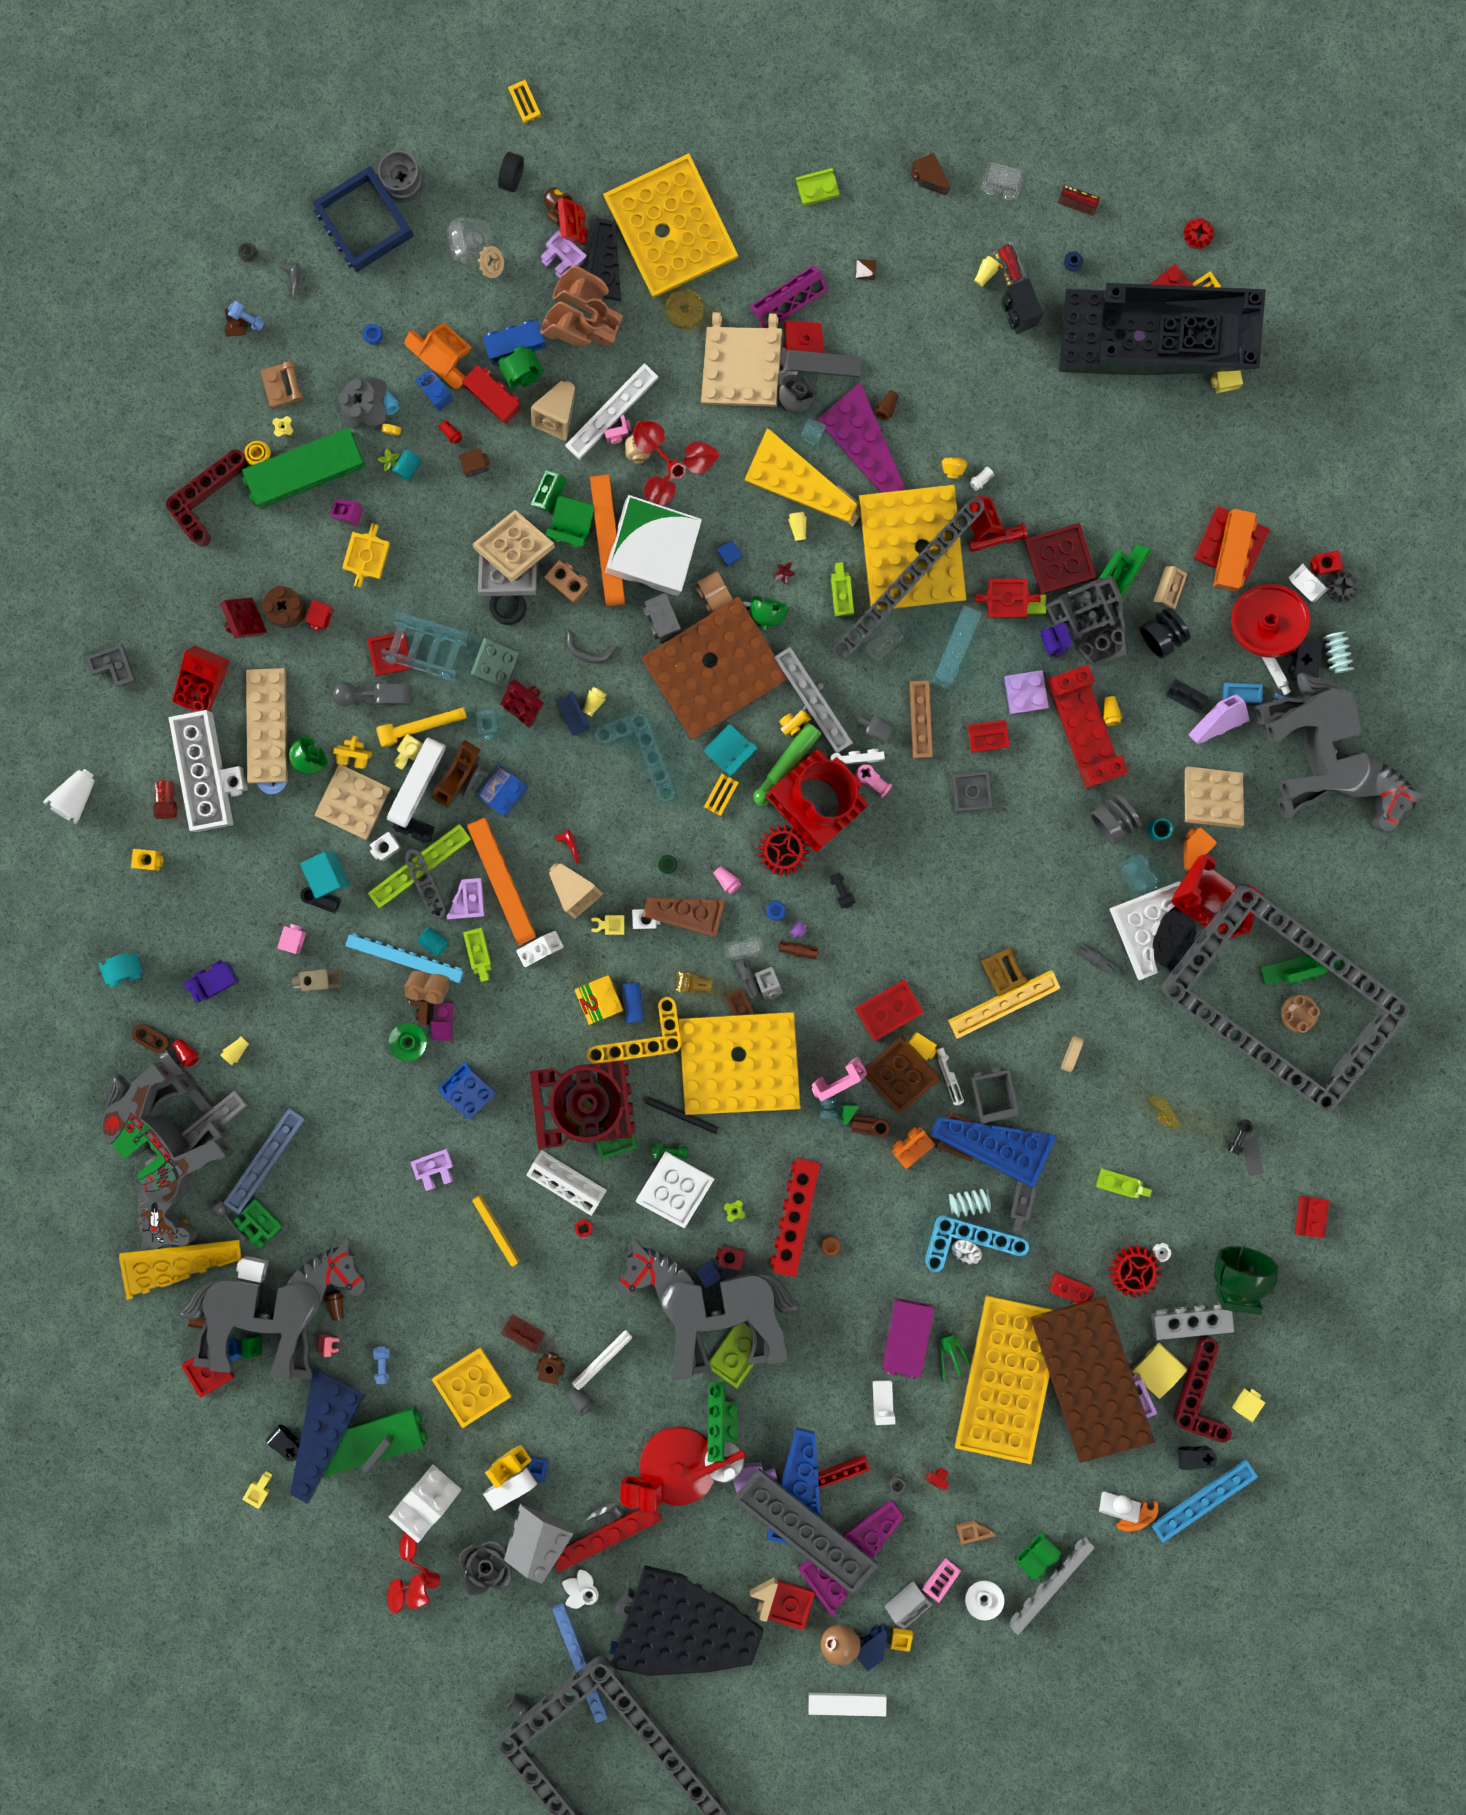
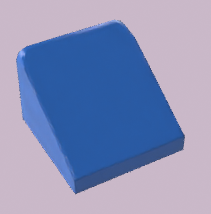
M733 541L717 549V553L727 567L743 557Z
M530 1457L532 1461L528 1464L527 1469L535 1481L544 1483L549 1460Z

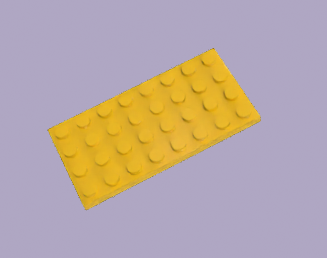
M986 1295L955 1442L956 1449L1027 1464L1032 1463L1050 1374L1031 1322V1317L1053 1311L1054 1309Z

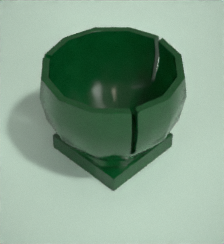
M1228 1246L1219 1250L1215 1260L1214 1279L1217 1282L1215 1290L1222 1310L1261 1315L1263 1307L1260 1300L1272 1293L1277 1283L1278 1265L1271 1257L1257 1250L1243 1247L1239 1268L1237 1269L1241 1246Z

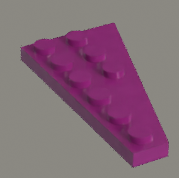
M859 383L818 418L817 422L880 493L906 490L863 387Z
M891 1499L843 1535L873 1558L904 1516ZM808 1559L798 1566V1570L830 1615L833 1616L837 1607L847 1597L846 1595L849 1591Z

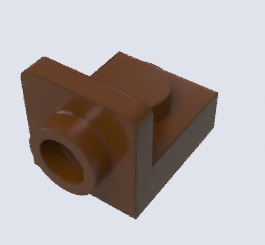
M226 308L227 323L224 329L226 337L245 335L248 322L242 318L238 320L228 315L229 310Z
M411 1000L409 1005H420V1009L416 1010V1020H419V1025H429L431 1003L425 1000Z

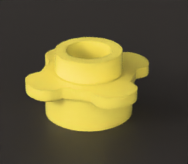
M286 416L283 419L275 418L273 420L275 425L274 434L277 437L293 433L290 424L292 422L291 418Z

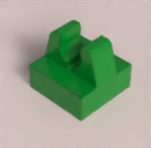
M255 1335L239 1340V1343H242V1350H240L242 1358L249 1359L262 1355V1336Z

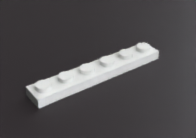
M644 363L574 435L565 447L580 460L605 434L604 430L610 429L621 418L620 415H624L656 382L658 376Z

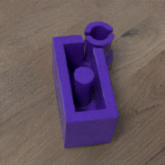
M1064 622L1040 631L1042 633L1040 636L1048 656L1054 655L1055 658L1069 651L1068 648L1073 644Z
M220 960L211 965L212 969L205 971V969L194 974V978L183 983L186 990L190 991L195 1003L201 1002L202 999L207 1000L240 982L229 962H222Z

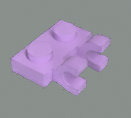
M559 230L546 243L548 250L541 255V262L546 267L549 266L555 256L562 261L555 268V275L559 278L573 265L580 266L587 259V255L575 244L561 238Z
M448 1149L410 1162L416 1180H423L426 1191L436 1188L431 1178V1175L435 1173H441L444 1184L454 1181L449 1171V1168L454 1167Z

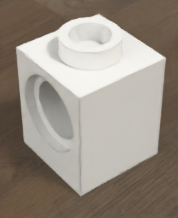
M237 766L220 770L224 793L231 794V796L242 795V791H247L244 768ZM236 777L238 784L232 787L231 780Z
M387 832L370 844L372 848L370 850L371 854L376 860L380 859V861H385L403 849L391 832ZM386 842L389 845V849L386 853H382L380 847Z
M644 909L632 910L633 929H656L657 924H660L659 921L652 920L650 924L645 925L641 921Z
M245 1256L237 1264L238 1278L262 1282L265 1280L269 1261Z

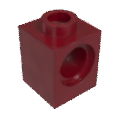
M723 1244L722 1249L718 1248L715 1258L719 1260L718 1266L741 1271L745 1249ZM731 1252L735 1255V1259L727 1261L724 1258L725 1254Z

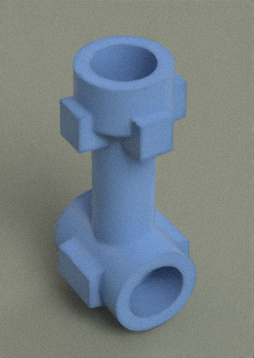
M237 301L230 304L228 308L229 316L236 320L242 318L251 324L250 328L260 331L262 329L264 321L260 316L256 315L253 317L243 311L245 306Z
M378 1346L373 1351L374 1360H378V1374L374 1375V1380H376V1384H386L389 1379V1373H386V1359H390V1348Z

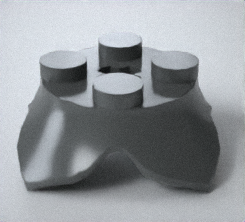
M355 378L348 382L338 397V401L341 403V415L348 427H357L361 422L369 426L385 424L387 411L381 399L386 395V382L377 378Z
M488 1541L479 1545H471L459 1553V1565L465 1570L463 1581L468 1595H481L489 1588L503 1590L510 1586L512 1570L510 1565L504 1560L507 1550L501 1543ZM486 1562H487V1563L490 1564L489 1566H491V1567H487V1568L485 1569V1568L483 1567V1565H484L483 1563H486Z

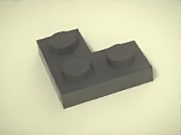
M122 644L85 657L91 675L95 676L110 670L116 687L136 681L126 650Z

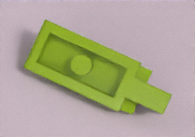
M843 562L835 563V574H831L835 617L854 615L849 572H844Z
M483 928L463 932L474 974L479 973L481 982L489 981L488 971L492 970Z
M1103 1168L1100 1169L1096 1183L1098 1188L1131 1198H1139V1195L1150 1197L1152 1192L1151 1189L1142 1187L1143 1182L1136 1178Z

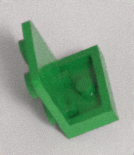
M559 496L555 506L552 525L547 528L546 536L551 537V540L555 542H568L572 547L579 548L584 546L589 536L594 505Z

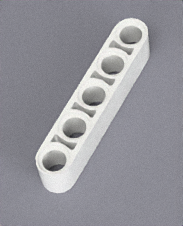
M429 737L425 740L388 813L387 820L404 828L407 827L445 752L446 745Z

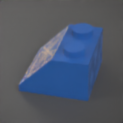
M498 764L476 795L506 818L529 787Z

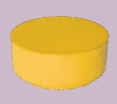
M382 424L381 431L385 434L399 436L402 428L395 425Z

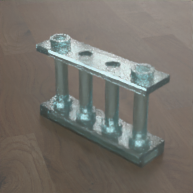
M965 605L963 606L955 621L930 684L948 691L950 684L952 685L982 612Z
M395 611L393 621L397 626V630L390 650H381L382 659L389 664L398 663L438 675L446 681H456L457 673L452 669L460 646H468L470 640L469 633ZM408 628L416 633L408 656L398 654L397 651L404 630ZM428 634L433 636L434 640L427 661L424 662L415 658L423 635ZM444 639L452 643L445 668L434 665L441 641H444Z

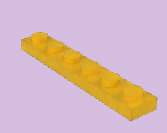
M1050 970L949 1019L948 1022L955 1037L958 1039L1061 988L1054 972Z

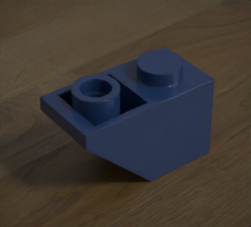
M884 1623L880 1626H874L867 1636L859 1638L860 1651L857 1658L867 1672L883 1661L887 1636Z

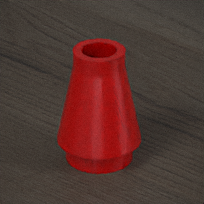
M182 1038L173 1043L172 1046L175 1048L182 1065L188 1068L198 1062L200 1059L198 1052L185 1043Z

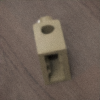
M340 968L300 972L299 976L292 978V985L294 988H301V991L341 988Z

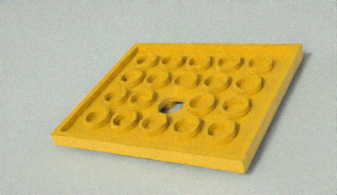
M686 154L603 194L652 298L738 258L734 245L690 154ZM663 224L669 227L670 232L666 237L661 238L656 235L655 229L658 225Z
M955 485L859 495L870 607L919 555L915 550L916 542L918 540H926L930 543L957 514ZM944 532V540L952 541V534ZM960 537L893 609L966 601ZM931 546L930 553L937 556L939 554L938 547ZM923 560L917 561V568L925 570L926 563ZM906 574L903 576V581L906 584H912L913 577ZM894 588L890 590V595L892 598L897 599L900 596V592ZM884 603L877 604V610H887Z
M794 1012L679 1019L685 1115L801 1108ZM735 1047H742L746 1051V1058L743 1061L738 1062L732 1058L731 1053Z

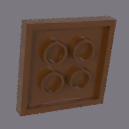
M903 1035L864 1067L867 1071L865 1078L899 1114L942 1078Z

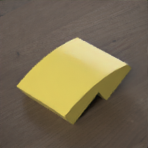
M1159 1342L1145 1354L1144 1359L1131 1369L1132 1373L1141 1375L1145 1386L1159 1399L1187 1371V1367Z

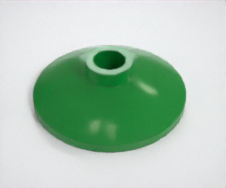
M403 1023L396 1026L390 1033L388 1046L393 1056L397 1059L413 1061L424 1053L427 1046V1038L419 1026L412 1023ZM407 1038L412 1040L410 1046L405 1043Z

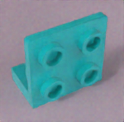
M729 724L707 746L704 752L727 775L732 777L757 751V747Z

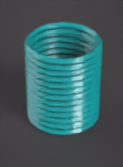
M405 449L392 471L404 480L410 481L422 460L414 453Z
M1157 819L1148 825L1147 832L1153 840H1164L1171 836L1173 825L1168 819ZM1157 822L1163 823L1166 827V833L1163 837L1157 836L1154 832V826Z
M427 927L417 943L438 957L448 945L449 940L431 927Z

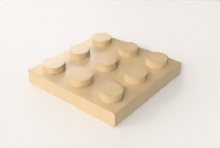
M516 510L473 543V548L511 582L555 548L554 543Z
M339 764L315 816L368 840L392 788Z
M1186 767L1185 822L1242 828L1244 826L1243 773Z

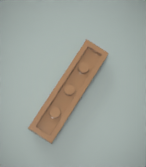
M910 681L913 758H932L929 681Z

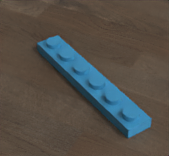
M1245 1459L1150 1525L1162 1543H1164L1258 1478V1476Z

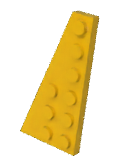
M767 428L745 477V482L850 524L857 504Z
M240 1240L119 1253V1262L127 1300L132 1299L135 1294L141 1292L146 1294L152 1288L158 1286L163 1288L191 1277V1274L197 1272L201 1274L207 1272V1269L213 1266L221 1267L241 1259Z

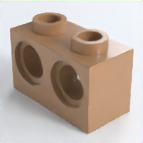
M558 560L544 578L575 605L588 591V580L581 574L577 576L573 572L574 568L566 561L562 563ZM559 571L566 572V576L563 579L556 578V574ZM575 583L581 586L577 592L570 590L571 586Z

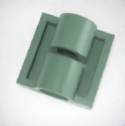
M483 638L471 675L476 676L482 681L506 688L519 652Z

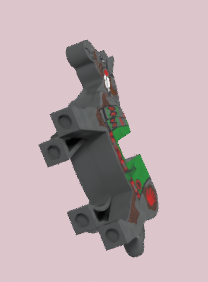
M163 1061L152 1064L131 1083V1086L122 1075H115L106 1099L105 1112L101 1119L103 1135L124 1159L143 1153L149 1147L159 1155L137 1174L141 1183L137 1202L138 1224L143 1237L140 1251L150 1248L160 1249L165 1244L184 1246L196 1239V1228L191 1224H183L182 1220L173 1213V1210L190 1190L198 1169L211 1164L214 1160L224 1159L234 1153L223 1139L230 1132L219 1119L209 1122L189 1146L179 1130L162 1115V1111L169 1100L175 1096L190 1093L195 1089L184 1074L174 1076Z

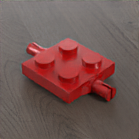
M989 579L987 594H975V603L986 602L988 618H1027L1029 602H1041V594L1029 595L1027 579Z

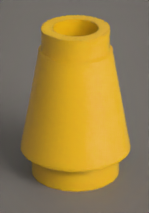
M1116 697L1104 698L1103 721L1106 726L1120 724L1122 715Z

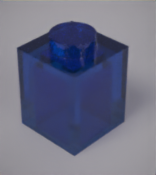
M713 1259L696 1268V1274L705 1289L722 1279V1274Z

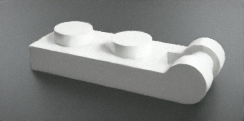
M879 749L867 750L868 753L860 754V751H852L847 756L834 753L830 760L838 757L846 765L880 762L884 761L885 757L884 751L879 752Z

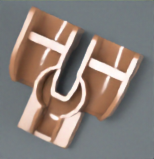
M573 265L563 273L555 287L553 300L558 303L548 311L542 323L540 334L552 340L558 338L578 347L589 345L591 340L600 345L611 346L614 343L623 315L608 308L601 300L609 292L606 283L581 267ZM570 303L584 310L585 312L591 314V319L585 317L583 312L571 307L568 304Z

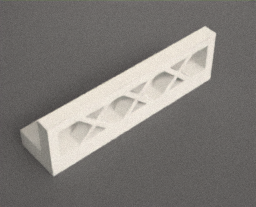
M541 1150L526 1175L591 1216L607 1191ZM534 1169L539 1171L542 1174V1176H539L538 1174L534 1173ZM551 1181H555L559 1186H555ZM568 1191L573 1192L575 1196L568 1194ZM584 1201L589 1202L593 1205V1207H589L584 1203Z

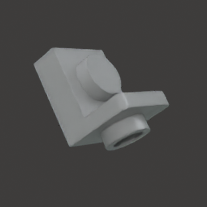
M773 967L755 973L765 1000L775 999L783 993Z

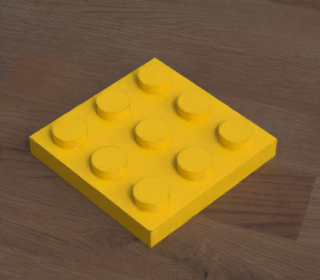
M479 1347L431 1379L462 1428L512 1396L482 1347Z

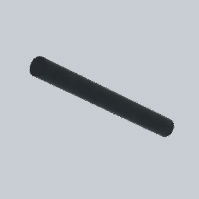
M648 1097L647 1105L716 1134L719 1127L692 1115H685V1112Z

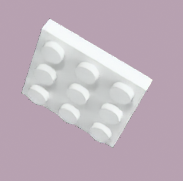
M666 1151L636 1199V1202L685 1228L714 1181V1178Z

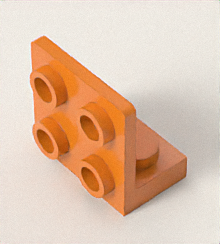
M914 1127L907 1133L908 1137L902 1141L900 1139L892 1146L893 1150L891 1152L905 1169L909 1168L935 1146L934 1142L921 1127L918 1129Z

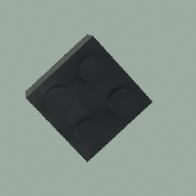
M1028 278L1007 286L1001 305L1004 312H1008L1010 317L1008 319L1010 328L1014 329L1016 334L1038 326L1043 312L1030 279Z

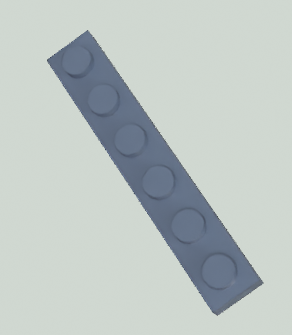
M291 1107L288 1108L224 1201V1205L237 1214H241L306 1118Z

